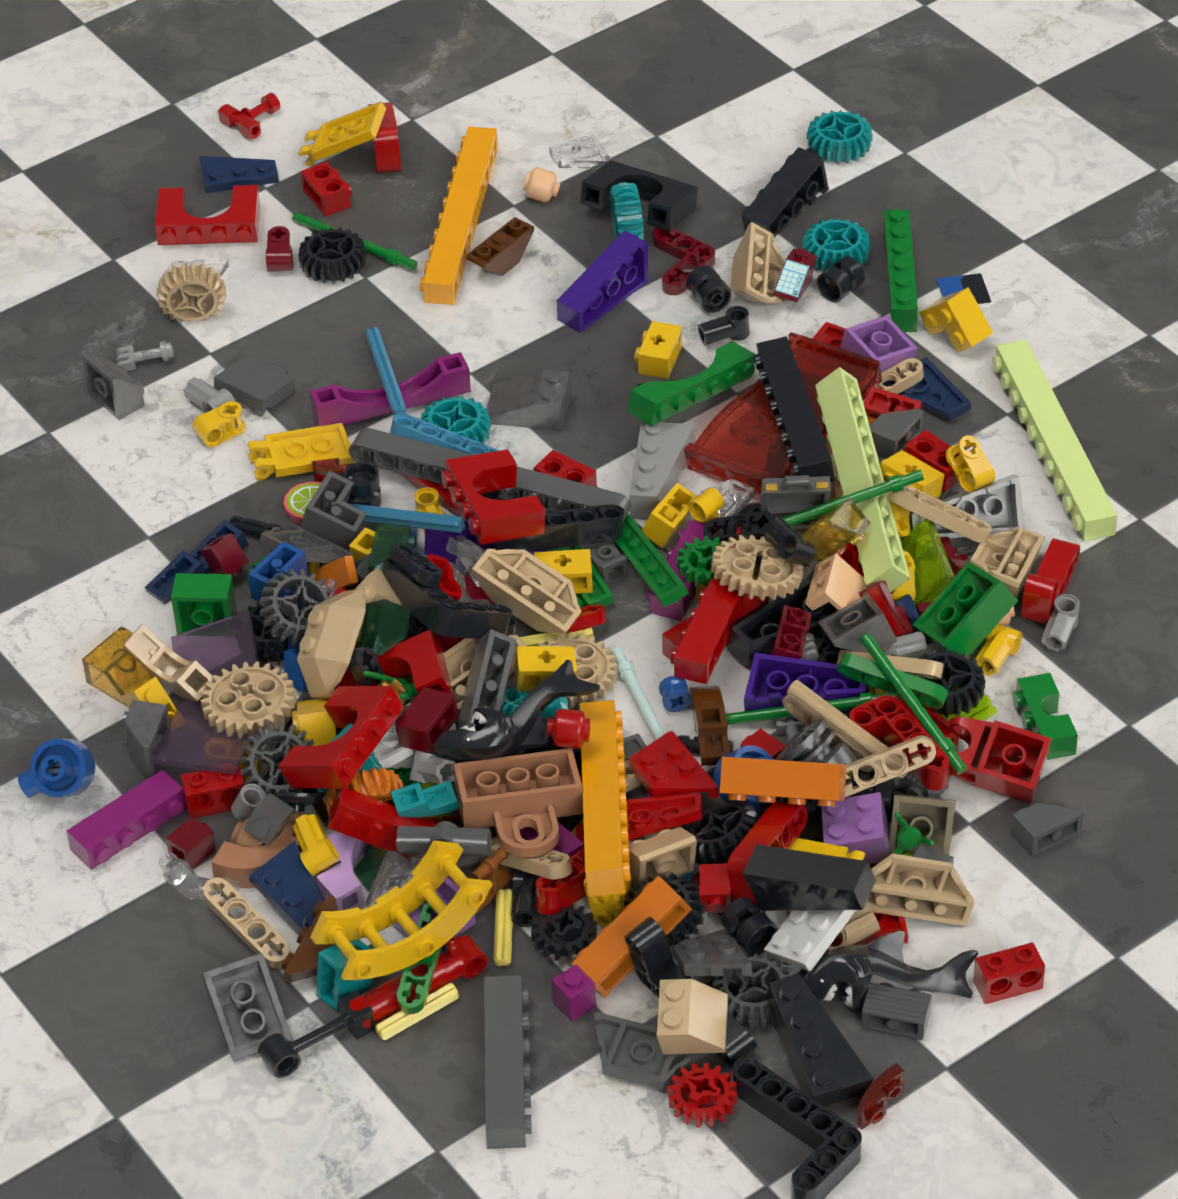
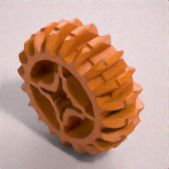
M372 767L370 770L364 771L361 769L360 772H357L346 788L395 806L391 791L403 788L404 785L399 775L395 774L393 770L386 771L385 768L376 770ZM330 788L327 791L325 799L328 814H330V808L340 788Z

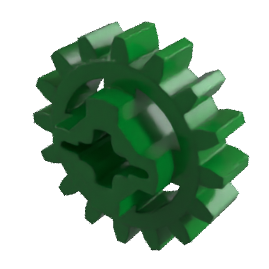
M708 536L704 537V541H700L696 537L694 538V544L685 542L684 549L678 550L677 568L679 569V575L685 576V582L689 583L694 580L696 587L700 586L701 583H705L707 588L711 579L721 580L715 579V572H711L713 552H715L716 546L721 545L719 537H716L713 541L709 540Z

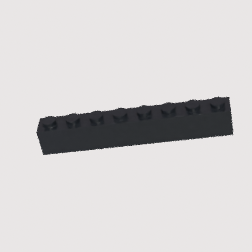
M787 336L756 343L758 354L753 355L755 366L759 370L761 384L764 385L767 401L769 400L772 415L775 417L777 430L780 431L781 441L786 449L788 462L791 463L793 476H830V482H834L835 476L832 459Z

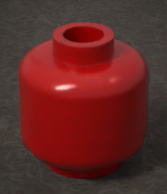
M558 709L554 719L548 718L547 736L553 737V743L558 748L580 749L584 742H589L591 720L586 718L585 713L581 710Z

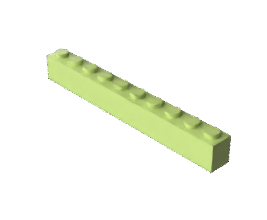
M1027 340L996 345V356L992 358L994 371L999 372L1002 386L1008 390L1012 406H1016L1019 420L1022 424H1025L1028 438L1036 446L1038 458L1043 459L1046 474L1048 477H1052L1055 492L1057 495H1061L1064 510L1066 513H1070L1074 530L1079 531L1083 541L1114 536L1116 533L1117 514Z
M839 367L815 386L818 394L817 401L822 409V420L826 425L827 440L832 448V459L837 467V479L841 484L843 497L883 483L884 478L857 379ZM888 493L847 507V518L853 529L854 535L852 537L857 545L858 560L863 568V580L866 586L870 587L877 582L886 581L891 592L909 580L910 575L891 504L887 497Z

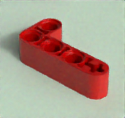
M392 102L383 103L386 111L376 138L373 139L377 174L402 171L398 130Z
M1052 538L1036 575L1029 574L1026 580L1022 603L1023 619L1048 624L1054 609V600L1059 595L1064 594L1077 565L1081 547L1079 544Z
M883 695L851 710L850 719L877 740L884 738L890 747L917 736H927L932 739L936 748L935 758L929 764L914 769L911 772L929 790L938 791L947 786L949 776L948 756L897 697ZM919 743L917 745L918 750L910 754L908 748L903 749L907 755L908 763H913L911 759L913 755L921 754L922 757H926L930 746L924 747L922 743Z
M778 801L772 803L729 857L727 870L734 901L739 898L748 897L759 907L743 876L744 869L757 844L788 849L803 831L807 822V809L804 805L787 804Z
M584 822L576 827V837L583 843ZM584 848L570 857L572 873L569 876L561 879L539 877L536 880V909L540 914L548 916V914L555 915L561 912L562 908H568L586 896L583 884L586 878Z

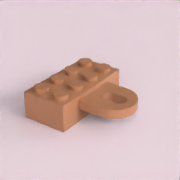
M572 748L454 764L455 792L463 827L482 828L495 826L500 846L511 855L532 858L550 852L559 840L557 817L583 814L582 783ZM525 827L534 828L538 837L534 840H525L521 837L520 830Z

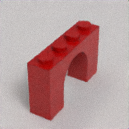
M258 185L233 186L232 203L229 209L218 216L210 218H198L186 213L187 206L184 187L159 188L155 220L158 245L258 242L260 216Z
M508 449L445 460V471H442L443 486L445 488L448 487L453 503H457L459 506L461 517L467 520L470 533L472 535L475 534L480 545L544 534L546 511L536 495L510 500H493L481 495L490 491L516 487L517 463Z
M431 630L398 643L382 655L376 656L386 676H412L418 693L426 687L453 694L442 647ZM349 666L341 681L335 687L336 689L338 686H358ZM374 679L371 681V686H377Z
M338 686L324 707L337 728H345L350 723L353 726L343 736L328 744L293 746L279 764V768L292 788L345 789L404 709L392 686Z

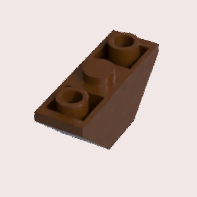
M514 217L466 255V260L503 276L520 262L534 232V226Z
M328 894L324 902L319 900L311 917L315 918L309 928L304 926L296 942L300 945L294 954L289 952L281 967V969L285 970L283 981L292 983L317 976L318 953L335 945L315 944L310 938L322 911H339L335 897L331 894Z

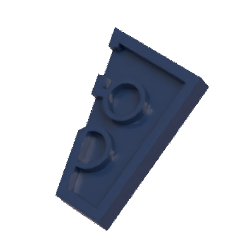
M199 156L206 193L232 190L233 186L239 185L259 186L279 183L275 160Z
M927 357L920 360L923 364V379L899 393V395L907 394L914 400L921 401L923 409L949 422L971 410V402ZM888 380L883 385L887 387L893 386L896 382Z
M293 841L253 872L249 877V881L300 934L304 926L308 928L311 926L315 919L311 917L312 912L319 900L323 901V898L312 875L301 860V852L296 842Z

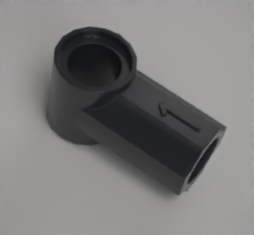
M732 306L726 311L725 316L697 325L703 345L705 346L726 338L737 341L747 338L750 334L748 310L743 306Z
M777 517L775 520L767 523L764 527V537L778 550L781 558L800 566H807L813 561L816 552L815 546L811 542L804 540L785 520Z
M515 869L511 921L517 923L519 927H530L532 920H536V913L538 912L536 909V880L541 876Z

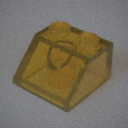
M849 497L811 524L801 537L815 546L814 560L821 562L834 554L840 556L847 549L845 546L850 542L853 545L860 542L866 536L864 531L871 522Z
M121 626L82 659L86 683L128 707L121 696L142 681L153 677L122 646L133 633Z

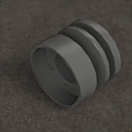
M821 718L797 732L787 742L785 748L777 756V760L848 765L855 761L856 755L844 741L832 747L829 746L836 732L831 729L822 734L827 728L828 723Z

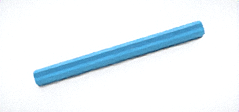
M377 327L367 329L365 334L393 415L405 414L407 409L379 329Z
M348 503L367 513L365 522L461 533L466 528V523H464V519L461 516Z

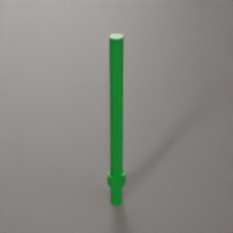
M295 212L292 217L294 222L320 232L321 228L329 230L332 227L298 212ZM363 239L366 251L386 259L387 263L394 266L401 265L411 270L417 268L418 262L403 256L402 252L395 249L389 250Z
M921 469L903 476L897 474L889 477V481L782 519L792 527L893 491V494L904 490L903 487L924 480Z
M871 634L863 635L860 641L927 733L948 756L949 763L958 775L965 772L967 766L956 753L954 743L950 738H946Z
M872 692L861 693L860 697L829 700L827 702L839 711L850 710L883 695L896 697V692L873 695ZM784 706L726 713L727 725L794 717Z

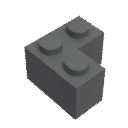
M329 470L305 509L301 528L350 551L349 545L361 533L367 514L347 504L354 482Z

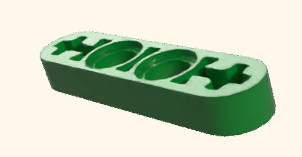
M851 653L842 655L837 666L840 674L888 693L896 692V695L900 696L876 662ZM897 670L922 705L934 709L943 708L949 694L943 686Z
M428 902L424 904L417 924L419 929H422L431 922V915L435 912ZM442 947L437 949L431 956L425 957L417 963L404 968L397 992L398 1005L403 1012L416 1014L423 1010ZM423 964L429 970L426 975L417 977L411 973V969L414 965ZM413 984L417 986V999H414L412 1003H407L406 997H410Z

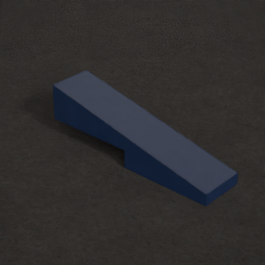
M224 520L189 554L183 550L145 587L146 591L163 604L171 601L176 573L209 574L212 571L200 552L201 549L218 537L232 534L241 549H244L249 545L244 533Z

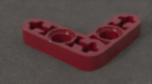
M660 228L654 229L653 245L657 249L680 259L678 263L662 276V290L668 295H679L687 289L686 280L691 273L683 270L687 268L696 269L702 265L713 267L715 264V249L674 228L670 231ZM680 246H689L690 248L681 249V248H678V247H680Z

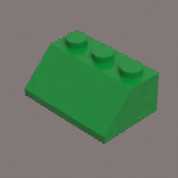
M968 561L914 622L913 626L919 632H922L941 651H944L945 648L950 653L958 650L959 655L962 656L968 653L970 657L973 651L991 633L1018 600L1000 580Z

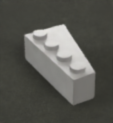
M641 421L629 500L631 501L630 516L632 519L648 520L651 512L678 482V476L681 470H684L688 456L695 449V424L659 422L650 426Z
M1013 474L996 480L973 492L965 491L941 500L987 522L992 528L989 535L1002 531H1011L1012 528L1019 526L1024 528L1020 476ZM912 511L909 513V539L913 542L938 540V538L948 536L949 539L964 537Z

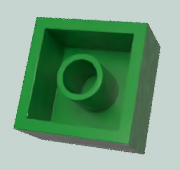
M176 573L171 601L177 637L233 638L237 619V607L232 575Z

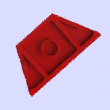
M673 731L667 732L629 758L630 769L652 797L690 794L691 792H708L709 798L719 797V787Z

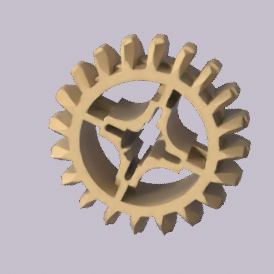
M192 261L191 265L186 266L182 262L179 268L173 265L171 271H165L163 277L158 282L157 296L159 307H162L164 314H169L171 320L179 318L181 323L184 320L189 322L200 321L204 318L209 320L211 315L218 316L220 309H223L225 304L226 287L224 280L221 279L219 272H215L213 267L206 268L204 263L196 266Z

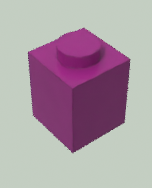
M577 964L551 979L553 1004L571 1022L596 1007L595 983Z

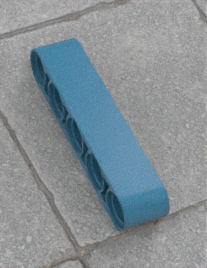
M400 413L393 416L390 429L391 434L471 455L500 451L408 414Z

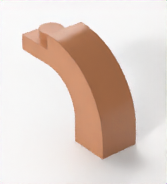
M294 812L280 835L269 846L244 847L224 841L211 862L214 878H223L233 887L255 888L249 881L250 875L293 841L296 842L300 852H303L293 826L296 822L295 819L304 814Z

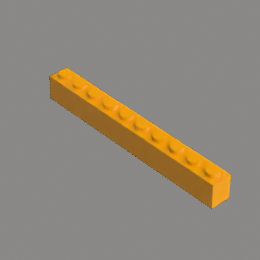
M468 126L466 136L461 137V151H457L456 156L457 166H453L452 182L449 181L447 187L448 197H444L443 213H439V229L435 228L434 244H431L429 248L430 260L425 261V277L420 278L419 288L420 292H424V303L455 305L467 262L466 255L470 251L498 150L497 128Z
M615 700L580 703V710L585 713L586 718L591 720L589 742H584V745L581 747L585 874L588 896L625 894V881L631 880L622 711H616Z

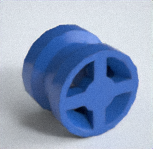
M669 676L660 682L659 692L663 697L662 703L666 710L678 712L690 705L691 696L687 690L688 687L685 679Z

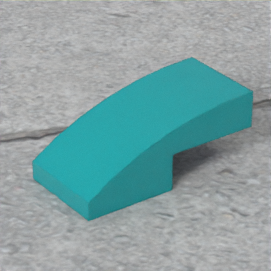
M450 781L423 790L418 782L391 791L399 817H426L460 809Z

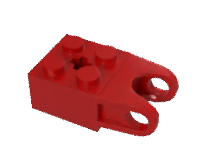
M967 717L951 718L948 729L964 740L969 747L965 751L956 752L967 766L966 771L958 775L949 763V774L974 786L1031 804L1049 754L1052 738L996 720L993 723Z

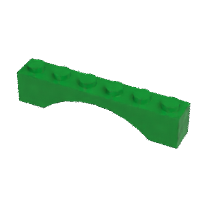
M884 210L883 241L888 268L889 317L902 332H917L918 305L909 210Z
M731 341L716 349L713 363L700 374L676 381H648L631 389L627 413L650 426L662 422L751 378L755 372L753 357L755 353Z

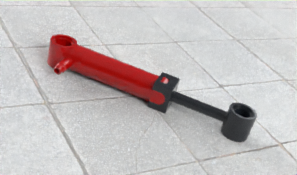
M463 935L458 938L453 936L446 943L447 951L439 956L429 994L461 977L471 979L485 970L488 965V958L470 936ZM420 964L412 968L411 973L414 976L422 977L427 974L429 969L426 965ZM403 974L362 995L356 990L339 999V1018L293 1042L287 1040L281 1033L268 1036L258 1048L259 1056L275 1077L284 1078L292 1074L299 1067L301 1058L298 1055L299 1052L347 1027L356 1040L375 1030L376 1022L400 1010L397 992ZM413 984L410 997H406L407 1003H412L414 999H417V986Z

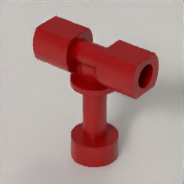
M268 93L261 98V104L251 110L243 108L239 111L229 104L223 105L218 110L219 120L230 127L237 125L241 134L250 139H255L261 134L260 122L256 121L255 118L265 112L273 114L280 110L281 105L275 94Z

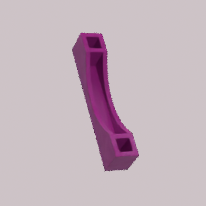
M461 352L436 358L415 376L398 383L406 409L438 401L442 397L449 398L452 395L458 396L471 392L470 371ZM334 384L310 391L312 415L317 426L336 423L345 425L392 412L384 388L356 390Z

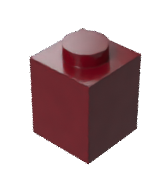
M232 534L222 535L200 550L214 574H231L232 578L243 572L241 567L249 562Z
M190 817L166 838L169 858L189 871L195 869L216 850L212 829L206 823H200Z

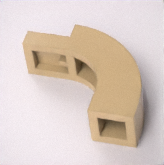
M144 624L140 625L122 645L141 663L140 666L152 677H156L162 685L186 700L198 701L202 697V691L207 690L206 683H214L212 675L196 660L188 661L177 655Z

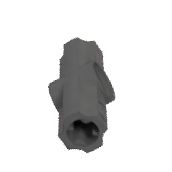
M443 821L436 824L435 827L399 826L397 830L396 845L397 851L400 854H426L433 841L442 840L458 843L463 849L461 855L489 856L491 852L492 838L489 828H458L451 822Z

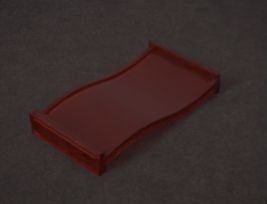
M790 332L788 338L823 437H826L828 433L826 425L822 420L823 413L817 401L818 394L815 385L840 367L857 379L861 397L864 400L871 386L882 382L880 363L873 358ZM760 379L728 403L703 430L694 444L689 443L684 449L689 470L761 495L762 479L784 478L792 473L791 463L788 462L786 449L781 441L780 431L777 430L775 417L772 415L769 400L767 401L764 385L761 384Z

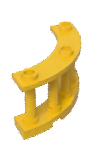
M433 841L423 859L411 872L413 877L403 887L399 888L396 886L386 894L375 899V905L362 910L355 907L341 911L321 912L310 938L315 944H336L348 959L341 975L343 980L371 979L402 970L425 957L431 956L467 924L485 901L493 883L490 880L470 879L465 876L456 865L463 852L462 847L458 843ZM449 875L460 889L446 906L436 894V890ZM427 901L438 916L425 927L419 929L409 917V914ZM398 922L409 937L388 945L378 932ZM367 938L375 949L356 950L350 941Z

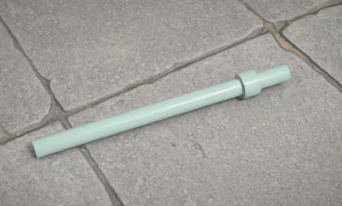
M615 647L612 649V655H616L618 674L627 683L654 739L657 740L665 733L635 676L636 670L632 662L627 660L621 647Z

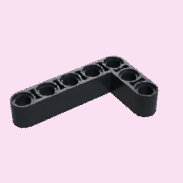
M502 490L481 494L493 500H506ZM615 504L550 511L545 513L544 534L489 544L491 549L495 550L515 549L531 552L616 541L623 536L625 512L622 507Z
M390 558L386 560L383 574L400 600L401 606L435 634L444 637L480 639L491 629L507 635L512 615L510 608L500 604L455 601L439 587H427L418 584L395 565Z
M647 917L624 936L637 976L658 998L660 980L692 979L690 976H685L680 967L674 962L666 934L652 917ZM728 1013L726 1053L716 1054L729 1066L733 1067L736 1061L745 1058L757 1048V1043L752 1035Z
M741 1058L733 1065V1082H736L737 1097L815 1150L792 1174L791 1199H824L861 1161V1132L757 1060Z

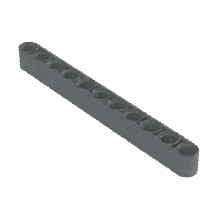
M372 428L361 429L348 450L349 455L357 462L372 463L377 468L442 485V471H445V460L471 455ZM518 466L516 487L502 489L506 500L536 495L546 512L615 504L624 509L625 519L631 509V501L621 493Z

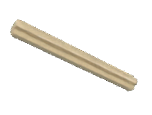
M795 680L787 690L789 696L820 719L823 718L829 726L869 756L888 748L799 680ZM891 754L886 758L885 763L890 769H898L903 764V759L897 754ZM908 772L897 777L903 779Z

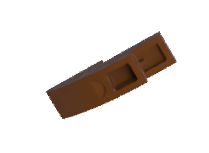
M719 686L690 687L695 732L697 733L701 766L716 765L721 757L730 753L728 726L722 694Z

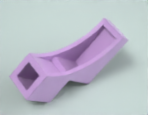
M339 832L332 833L327 838L335 846L340 860L331 865V868L316 876L317 888L323 901L326 900L328 894L335 897L339 911L359 907L364 904L362 884L355 876L354 871L358 860L364 853L363 848L368 843Z

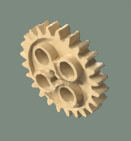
M739 535L738 541L730 537L729 542L722 541L720 546H716L711 561V572H715V579H721L720 585H729L728 591L738 590V596L746 593L749 594L750 599H753L756 595L762 601H764L765 596L775 600L776 595L785 598L786 593L793 594L794 589L799 588L804 572L802 570L803 566L781 558L778 550L770 542H766L764 536L760 540H756L753 535H750L749 539ZM761 555L762 560L758 580H753L752 576L756 557Z
M570 632L568 638H563L561 634H558V640L556 641L548 637L547 645L538 643V646H574L577 677L581 680L600 685V689L596 693L587 696L565 697L571 709L574 708L575 703H585L587 700L596 702V696L605 698V691L613 690L612 684L617 682L618 663H616V655H612V648L604 647V641L595 644V636L586 640L584 639V633H581L578 638H574L573 633Z
M258 661L255 662L253 667H249L247 662H244L243 668H238L233 664V671L229 672L222 669L223 676L213 675L214 683H206L207 690L202 691L203 699L201 700L204 719L208 720L209 726H216L218 733L226 730L227 737L236 732L238 739H241L244 733L254 737V733L257 732L258 728H261L265 734V729H267V725L272 723L274 731H276L275 723L284 722L285 724L284 717H291V709L296 707L293 681L288 679L287 673L281 674L279 667L271 671L270 663H267L263 668L259 666Z

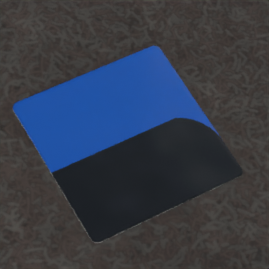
M981 273L937 279L942 297L969 287L978 304L991 303Z

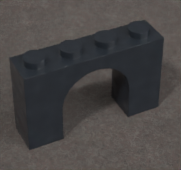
M612 160L606 162L582 181L580 204L599 210H604L610 205V191L613 185L624 182L634 183L637 186L640 198L651 200L648 208L647 225L666 231L673 229L696 209L697 186Z

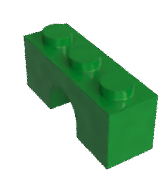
M1051 673L1018 678L1016 691L1012 693L1014 706L1016 709L1020 708L1024 729H1029L1031 732L1052 738L1047 760L1076 755L1078 734L1069 714L1050 715L1058 713L1059 691Z

